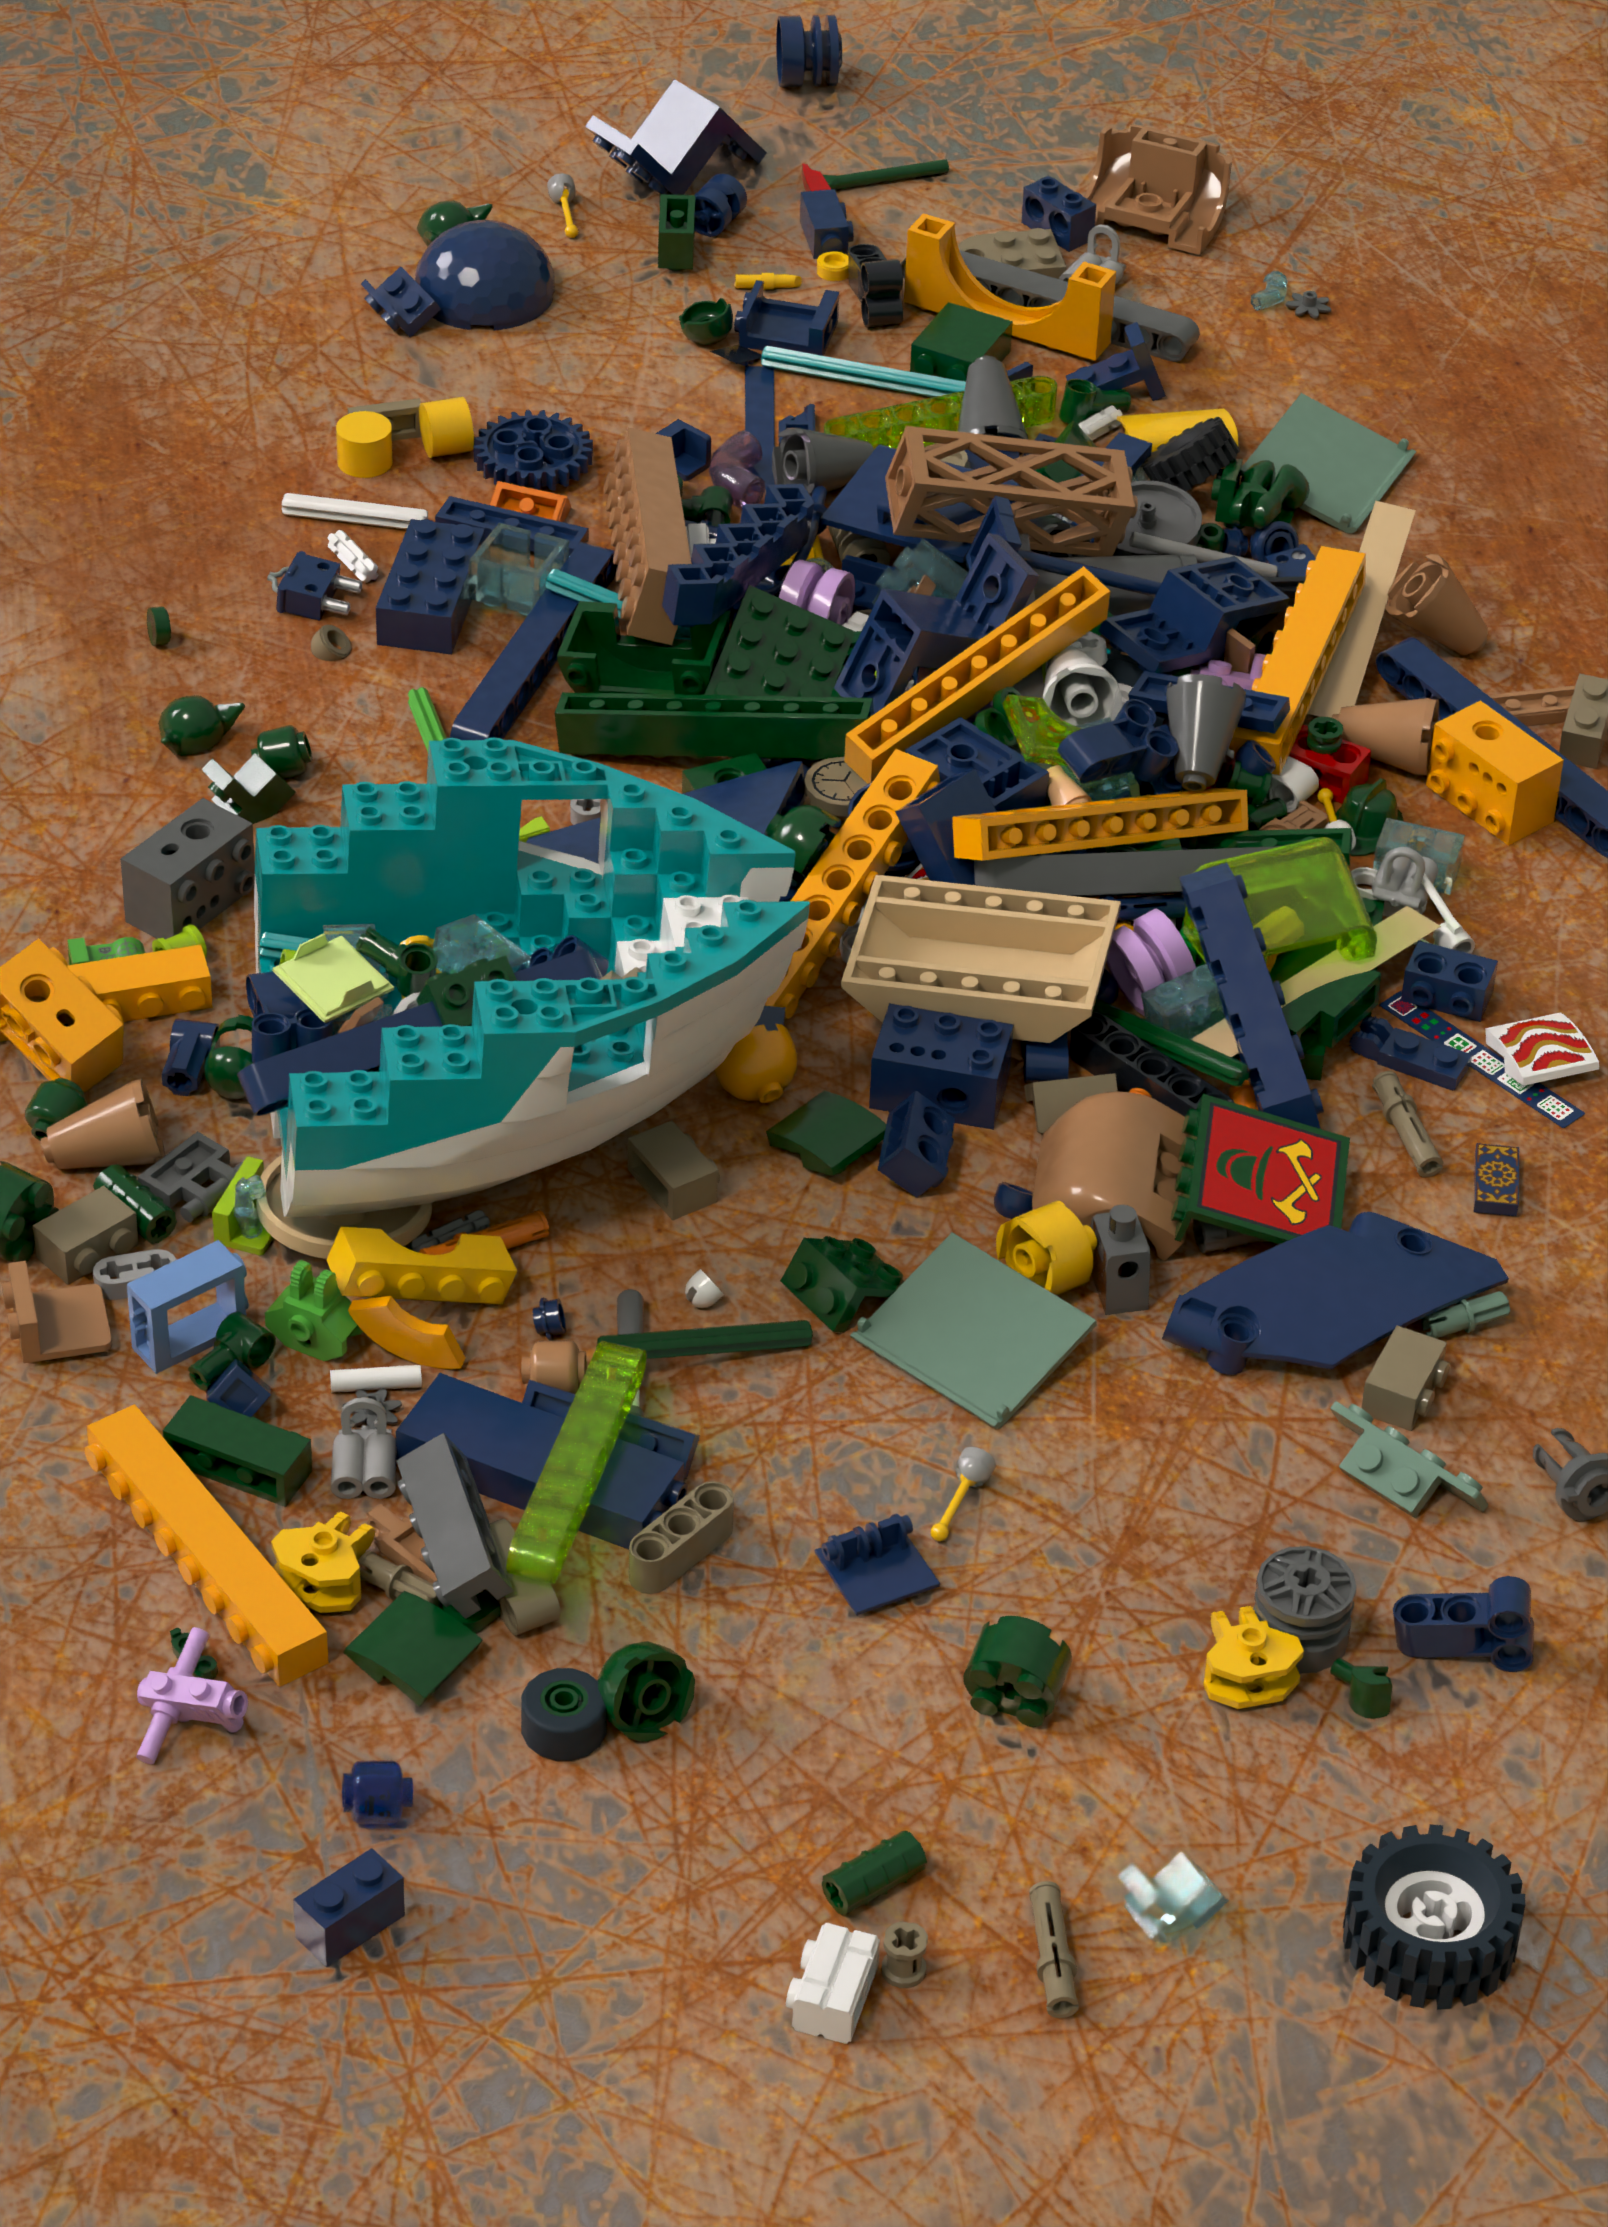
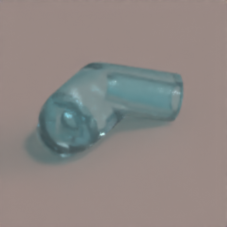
M1272 271L1270 274H1267L1263 280V283L1266 282L1265 290L1251 295V304L1255 310L1259 311L1285 300L1288 280L1282 272Z
M258 1175L251 1176L248 1179L243 1177L235 1185L234 1216L243 1236L250 1239L259 1236L263 1230L253 1200L261 1199L266 1195L263 1181Z

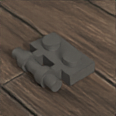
M197 1131L140 1174L138 1181L150 1187V1191L155 1196L162 1198L169 1208H172L182 1199L188 1202L180 1208V1214L186 1221L192 1222L198 1216H207L214 1210L217 1205L216 1202L220 1200L243 1162H240L234 1168L228 1166L230 1163L229 1150ZM208 1179L214 1181L208 1188L201 1186Z

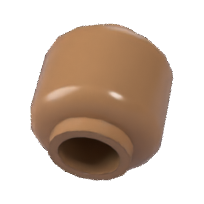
M571 1340L538 1341L533 1345L530 1357H522V1383L528 1384L529 1380H533L578 1394L581 1387L587 1386L586 1351H579L577 1344Z

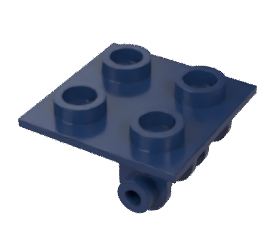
M896 1513L888 1519L879 1521L878 1528L875 1523L869 1522L865 1525V1531L862 1527L858 1526L853 1531L839 1536H829L828 1542L823 1543L821 1548L815 1549L816 1556L856 1616L940 1587V1582L907 1536V1534L913 1532V1525L908 1515L900 1516Z

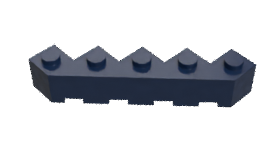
M803 484L767 485L764 504H743L740 523L718 524L715 544L693 545L691 564L668 565L662 607L673 625L689 628L699 624H711L744 596L749 585L757 586L808 543L815 502Z
M1226 862L1179 877L1188 914L1198 931L1206 965L1216 983L1225 1020L1234 1035L1240 1060L1248 1066L1247 1071L1250 1072L1248 1082L1254 1092L1258 1110L1321 1129L1317 1114L1324 1113L1322 1102L1317 1089L1310 1090L1300 1062L1301 1059L1305 1058L1298 1035L1291 1036L1281 1008L1282 1005L1286 1004L1279 981L1272 982L1262 954V952L1267 951L1265 940L1260 927L1253 929L1243 900L1248 898V894L1241 874L1234 876Z

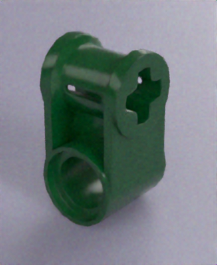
M1232 759L1230 762L1223 763L1216 788L1247 790V804L1253 806L1261 805L1270 788L1272 773H1266L1264 776L1253 775L1241 767L1239 760Z

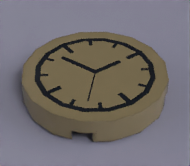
M845 757L828 758L814 764L807 771L804 780V793L806 797L810 798V804L840 817H848V807L851 798L859 789L867 785L844 762Z

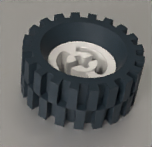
M1430 1824L1428 1834H1419L1417 1826L1413 1825L1403 1827L1401 1839H1397L1392 1831L1380 1836L1378 1848L1370 1843L1362 1851L1361 1862L1356 1860L1349 1883L1343 1922V1943L1345 1949H1351L1349 1961L1354 1969L1365 1966L1363 1980L1374 1988L1382 1981L1386 1984L1385 1996L1397 2001L1401 1992L1411 1995L1410 2006L1424 2008L1425 1999H1436L1438 2010L1451 2009L1452 2000L1456 1997L1460 1998L1463 2006L1476 2003L1479 1989L1488 1997L1497 1990L1499 1979L1504 1982L1511 1973L1512 1963H1515L1526 1905L1525 1894H1521L1523 1883L1519 1874H1510L1511 1861L1504 1854L1493 1859L1491 1857L1493 1845L1483 1838L1475 1846L1468 1842L1470 1832L1457 1828L1455 1836L1451 1837L1443 1835V1825ZM1411 1912L1410 1918H1402L1403 1915ZM1454 1930L1463 1931L1459 1935L1453 1937Z

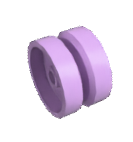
M798 560L794 562L788 571L779 598L839 625H843L848 622L852 615L855 599L854 575L835 568H831L823 574L822 567L818 564Z
M1156 908L1136 918L1133 930L1126 926L1114 930L1106 962L1111 974L1118 983V987L1137 1012L1146 1016L1166 1005L1167 994L1177 999L1198 988L1199 977L1192 955L1179 931L1162 911Z

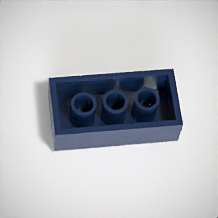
M428 519L410 520L376 605L377 645L452 655L485 568V528L471 527L466 524L439 523Z

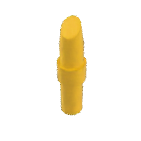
M774 273L735 274V289H752L756 280L764 281L763 290L800 287L802 284V278L796 275Z

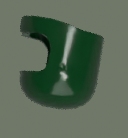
M238 1014V1017L229 1018L220 1024L205 1061V1078L209 1086L219 1095L226 1098H247L237 1074L245 1067L253 1064L252 1054L238 1047H220L219 1037L226 1032L236 1031L237 1029L252 1032V1021L254 1018Z

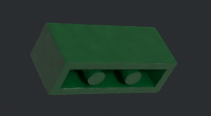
M191 1395L163 1429V1438L193 1473L284 1507L288 1505L312 1473L311 1439Z

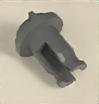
M1552 1429L1551 1434L1564 1446L1563 1448L1573 1459L1562 1468L1539 1444H1536L1533 1448V1458L1538 1466L1546 1469L1549 1477L1557 1484L1555 1496L1558 1506L1570 1518L1575 1520H1590L1608 1511V1453L1591 1454L1584 1446L1575 1442L1572 1434L1566 1429Z

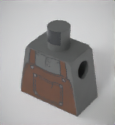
M1116 1205L1109 1213L1093 1216L1090 1225L1097 1239V1246L1092 1250L1093 1269L1091 1276L1105 1315L1148 1310L1150 1248L1135 1209L1128 1205ZM1123 1264L1121 1277L1118 1275V1269Z

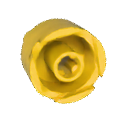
M1056 1200L1014 1217L1000 1226L996 1236L998 1260L1005 1258L1008 1267L1057 1296L1090 1280L1093 1269L1092 1250L1097 1246L1096 1235L1090 1226L1082 1225L1077 1216L1063 1202Z

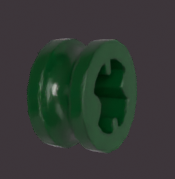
M1330 717L1314 718L1308 725L1307 746L1316 753L1331 754L1337 752L1342 745L1343 725L1338 720Z

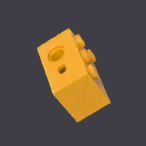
M1480 700L1435 723L1426 786L1509 846L1554 822L1564 759Z
M38 938L0 967V1031L49 1081H54L56 1078L67 1079L77 1084L85 1093L123 1064L124 1020L112 1005L105 1006L96 997L93 986L83 976L77 978L68 968L63 955L56 948L51 947L49 949Z

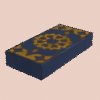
M1476 1143L1474 1212L1517 1216L1519 1206V1147Z

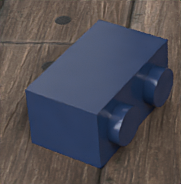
M373 1848L369 1849L293 1899L295 1938L325 1967L330 1966L405 1916L404 1877Z

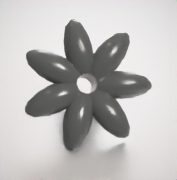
M1306 291L1303 295L1292 293L1294 301L1286 302L1288 308L1296 309V316H1303L1308 311L1310 317L1316 319L1319 317V312H1331V308L1326 305L1329 302V298H1317V293L1314 291Z
M379 1389L376 1393H366L363 1390L356 1391L357 1398H372L385 1407L388 1425L398 1423L397 1417L391 1412L400 1409L402 1402L399 1400L385 1401L387 1396L386 1389ZM363 1408L352 1412L354 1415L350 1419L354 1421V1427L360 1426L367 1421L370 1429H377V1427H374L377 1415L372 1410Z

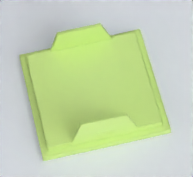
M324 933L299 945L293 959L274 967L272 970L324 1023L394 990V986L356 951L342 935L329 942Z

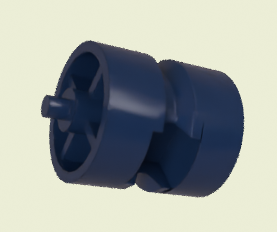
M728 174L714 175L695 194L696 232L709 237L717 236L744 210L747 204V194L742 184L736 178Z

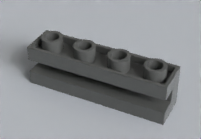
M442 1433L396 1460L403 1478L398 1481V1486L406 1501L412 1505L414 1512L409 1515V1518L417 1534L424 1540L425 1547L421 1548V1553L428 1567L436 1575L437 1581L433 1582L432 1585L440 1602L445 1607L452 1605L466 1619L481 1610L476 1595L481 1591L487 1589L497 1600L514 1591L470 1466L463 1452L445 1433Z

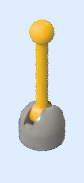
M556 174L547 183L548 193L553 202L562 203L567 225L565 235L568 238H575L579 231L577 226L573 224L569 202L575 197V183L568 174Z
M967 1447L962 1451L957 1460L956 1475L961 1484L941 1521L934 1524L930 1530L931 1537L935 1541H944L948 1537L949 1530L947 1527L968 1488L982 1486L991 1477L996 1463L993 1457L985 1450L977 1447Z

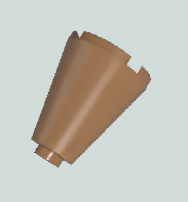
M1429 554L1425 556L1429 561L1420 566L1415 561L1407 566L1389 588L1387 595L1392 600L1390 606L1385 604L1387 612L1399 622L1461 655L1474 654L1480 651L1486 644L1488 627L1448 563L1439 555Z
M1423 698L1341 707L1339 714L1332 715V718L1338 720L1343 725L1344 731L1341 738L1371 749L1370 758L1419 776L1428 775L1434 725L1439 722V700Z
M142 1079L134 1080L47 1127L48 1137L41 1138L42 1149L47 1163L55 1162L58 1169L109 1167L117 1164L120 1166L155 1164L165 1156L163 1140H156L155 1138L158 1137L157 1126L159 1124L147 1087L143 1084Z

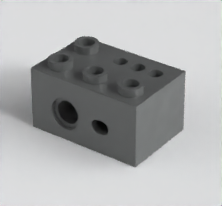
M202 798L123 856L120 860L125 922L156 939H167L181 933L183 927L189 924L196 926L198 930L241 897L249 894L254 888L255 880L253 823Z

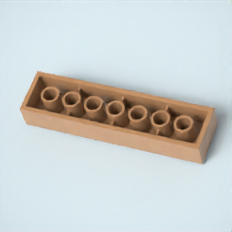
M628 427L625 439H619L616 445L614 461L617 464L614 473L608 472L604 484V494L608 495L606 511L610 512L608 527L613 529L611 546L615 547L613 564L618 565L616 571V582L620 583L618 600L623 601L620 616L621 619L625 620L627 635L672 645L678 625L672 624L662 607L668 565L691 564L671 437Z

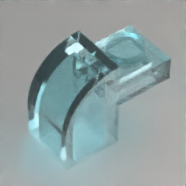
M1182 1851L1153 1878L1134 1863H1131L1118 1875L1130 1891L1124 1896L1127 1902L1123 1906L1148 1937L1159 1943L1174 1941L1197 1930L1229 1901L1204 1870Z

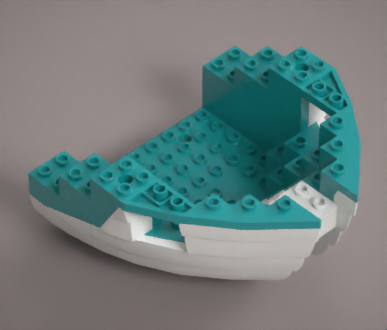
M446 738L442 741H429L427 784H417L410 781L398 784H374L371 782L342 784L340 827L315 825L312 827L288 828L282 825H275L269 828H256L254 880L256 973L271 972L274 967L280 964V959L267 958L260 955V939L265 932L309 939L324 933L327 941L342 935L351 945L356 946L360 936L363 933L365 934L369 927L375 929V931L397 945L411 936L426 935L436 942L437 950L435 953L437 958L472 963V952L479 942L496 941L503 944L509 953V963L512 970L519 961L525 965L528 958L537 949L546 947L554 952L557 945L564 938L574 935L608 959L609 964L606 974L612 970L620 977H623L635 967L643 971L638 972L637 977L625 979L598 980L588 977L580 980L540 978L535 981L494 979L491 981L474 982L472 1026L448 1024L442 1027H414L401 1025L398 1027L382 1028L379 1072L354 1070L338 1073H322L319 1071L289 1073L288 1107L270 1113L273 1138H281L282 1145L280 1192L284 1217L364 1213L428 1204L482 1191L597 1147L655 1114L707 1077L725 1060L734 1045L751 1032L761 1016L767 998L778 990L783 981L793 953L801 948L808 922L810 902H779L780 896H787L794 870L795 851L695 798L600 763L515 740H503L500 738H487L485 740ZM600 799L599 864L582 857L519 841L522 800ZM382 975L394 986V990L379 997L384 1003L373 1021L393 1015L402 1000V994L398 992L396 987V978L392 976ZM358 1008L344 1014L341 1024L333 1023V1035L339 1034L338 1031L343 1023L349 1020Z

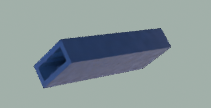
M442 1373L438 1374L396 1430L397 1460L440 1434L445 1433L466 1456L479 1494L628 1550L630 1541L635 1535L685 1497L688 1491V1485L684 1483V1462Z

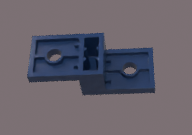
M1231 556L1169 569L1149 609L1108 617L1102 622L1098 632L1110 640V645L1113 648L1128 654L1137 661V665L1141 670L1165 673L1207 663L1210 660L1222 659L1225 653L1226 635L1231 628L1236 630L1239 622L1242 620L1284 611L1290 598L1237 557Z
M962 717L957 718L905 750V753L938 765L940 782L951 775L976 769L997 812L1046 806L1049 772L991 735L980 731L975 725ZM1097 847L1027 856L1105 853V848Z

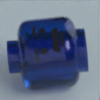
M357 1761L353 1764L350 1773H343L342 1810L343 1813H350L353 1822L356 1824H396L402 1816L403 1807H412L413 1779L412 1777H403L402 1768L397 1761Z

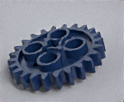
M526 410L525 416H519L516 412H511L510 419L498 416V424L488 421L487 429H479V437L474 438V462L477 463V471H483L485 479L494 477V485L497 484V481L527 488L534 487L537 490H542V487L547 486L550 490L556 491V484L559 483L562 486L568 487L569 479L579 481L580 473L587 474L588 465H592L593 440H590L589 431H583L582 424L572 425L571 417L562 421L559 420V413L547 417L545 410H541L538 416L532 415L530 410Z

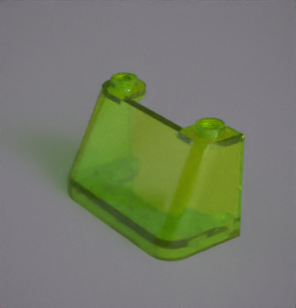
M1328 837L1311 839L1210 862L1194 871L1197 872L1227 862L1234 876L1241 874L1248 894V898L1243 900L1253 929L1260 927L1265 940L1267 951L1262 952L1265 963L1267 962V956L1337 940L1338 952L1346 960L1355 961L1375 956L1377 944L1376 931L1343 852ZM1186 906L1183 933L1206 963L1198 931L1188 914Z

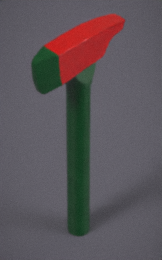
M947 159L838 176L822 175L820 171L812 170L808 164L802 163V180L806 192L831 189L838 191V189L949 172Z

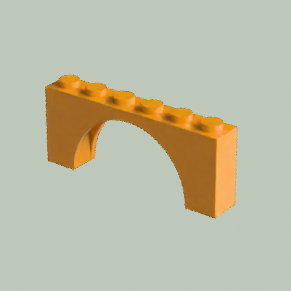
M923 213L907 230L905 303L918 306L923 310L939 313L950 302L1013 321L1012 335L1015 338L1026 339L1045 345L1050 349L1072 353L1082 359L1096 361L1110 345L1116 271L1083 262L1069 278L1066 294L1061 301L1044 307H1024L997 297L973 276L959 251L954 222Z

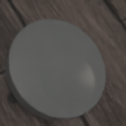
M1131 482L1132 493L1137 496L1138 500L1137 512L1134 518H1130L1126 526L1125 538L1121 544L1118 543L1113 556L1165 555L1129 546L1133 531L1193 546L1197 545L1202 530V513L1198 503L1191 495L1174 485L1164 482Z

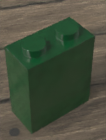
M948 302L911 344L910 372L966 382L968 367L977 358L993 356L1002 362L1011 352L1013 321Z

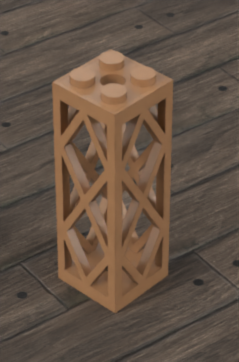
M906 426L885 476L893 533L900 536L972 543L994 496H999L1017 501L1010 504L1014 515V522L1019 533L1029 535L1030 550L1095 557L1113 556L1118 543L1121 544L1123 542L1126 526L1130 518L1135 517L1138 507L1137 496L1133 495L1131 487L1132 469L1127 466L1125 451ZM924 442L936 443V444H933V445H929V446L924 447ZM968 449L990 465L962 473L940 461V459ZM997 450L1030 453V455L1012 459ZM1063 460L1084 476L1056 483L1034 470ZM1093 461H1101L1104 463L1102 466L1094 463ZM1009 480H1014L1021 486L1006 485L1002 483L1007 482ZM964 502L985 515L956 525L934 509ZM1059 513L1079 525L1055 535H1050L1029 520ZM918 518L929 525L916 524L914 522ZM1094 538V543L1083 542L1085 540Z

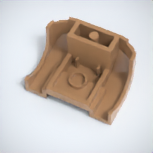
M1131 124L1130 130L1112 131V127L1107 126L1100 132L1094 174L1083 197L1096 204L1095 226L1100 224L1108 225L1110 221H1115L1120 226H1135L1147 229L1150 233L1158 235L1168 234L1169 248L1201 255L1215 236L1224 215L1233 156L1227 157L1219 152L1220 145L1150 127Z
M1105 1092L1080 1100L1044 1132L1040 1144L1032 1197V1210L1056 1200L1061 1201L1077 1216L1082 1225L1090 1226L1092 1217L1096 1214L1109 1213L1116 1205L1131 1206L1137 1213L1144 1235L1153 1243L1158 1258L1166 1261L1185 1242L1186 1238L1185 1232L1181 1242L1175 1241L1177 1222L1171 1221L1175 1200L1181 1194L1174 1189L1179 1170L1184 1166V1163L1179 1162L1178 1158L1185 1137H1188V1134L1182 1133L1185 1117L1153 1098L1136 1093Z

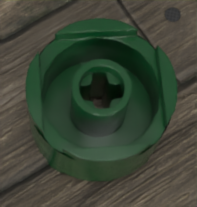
M0 1161V1257L10 1262L26 1261L27 1263L35 1247L33 1225L56 1213L59 1209L54 1207V1191L49 1182L6 1161Z
M1002 1616L999 1618L998 1623L990 1625V1621H988L982 1627L963 1676L964 1685L972 1696L970 1701L972 1708L983 1715H995L999 1711L1016 1716L1026 1726H1041L1045 1717L1054 1710L1070 1668L1072 1653L1069 1646L1064 1640H1062L1059 1646L1049 1637L1052 1631L1050 1628L1028 1618Z

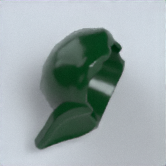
M454 200L438 202L424 211L419 220L417 231L428 247L441 233L458 224L485 220L491 212L493 205L488 203L466 208L460 202Z
M199 695L177 698L170 702L161 713L158 722L161 732V743L174 755L179 756L197 754L217 745L222 740V737L231 729L236 719L244 710L245 704L233 703L214 706L211 701Z

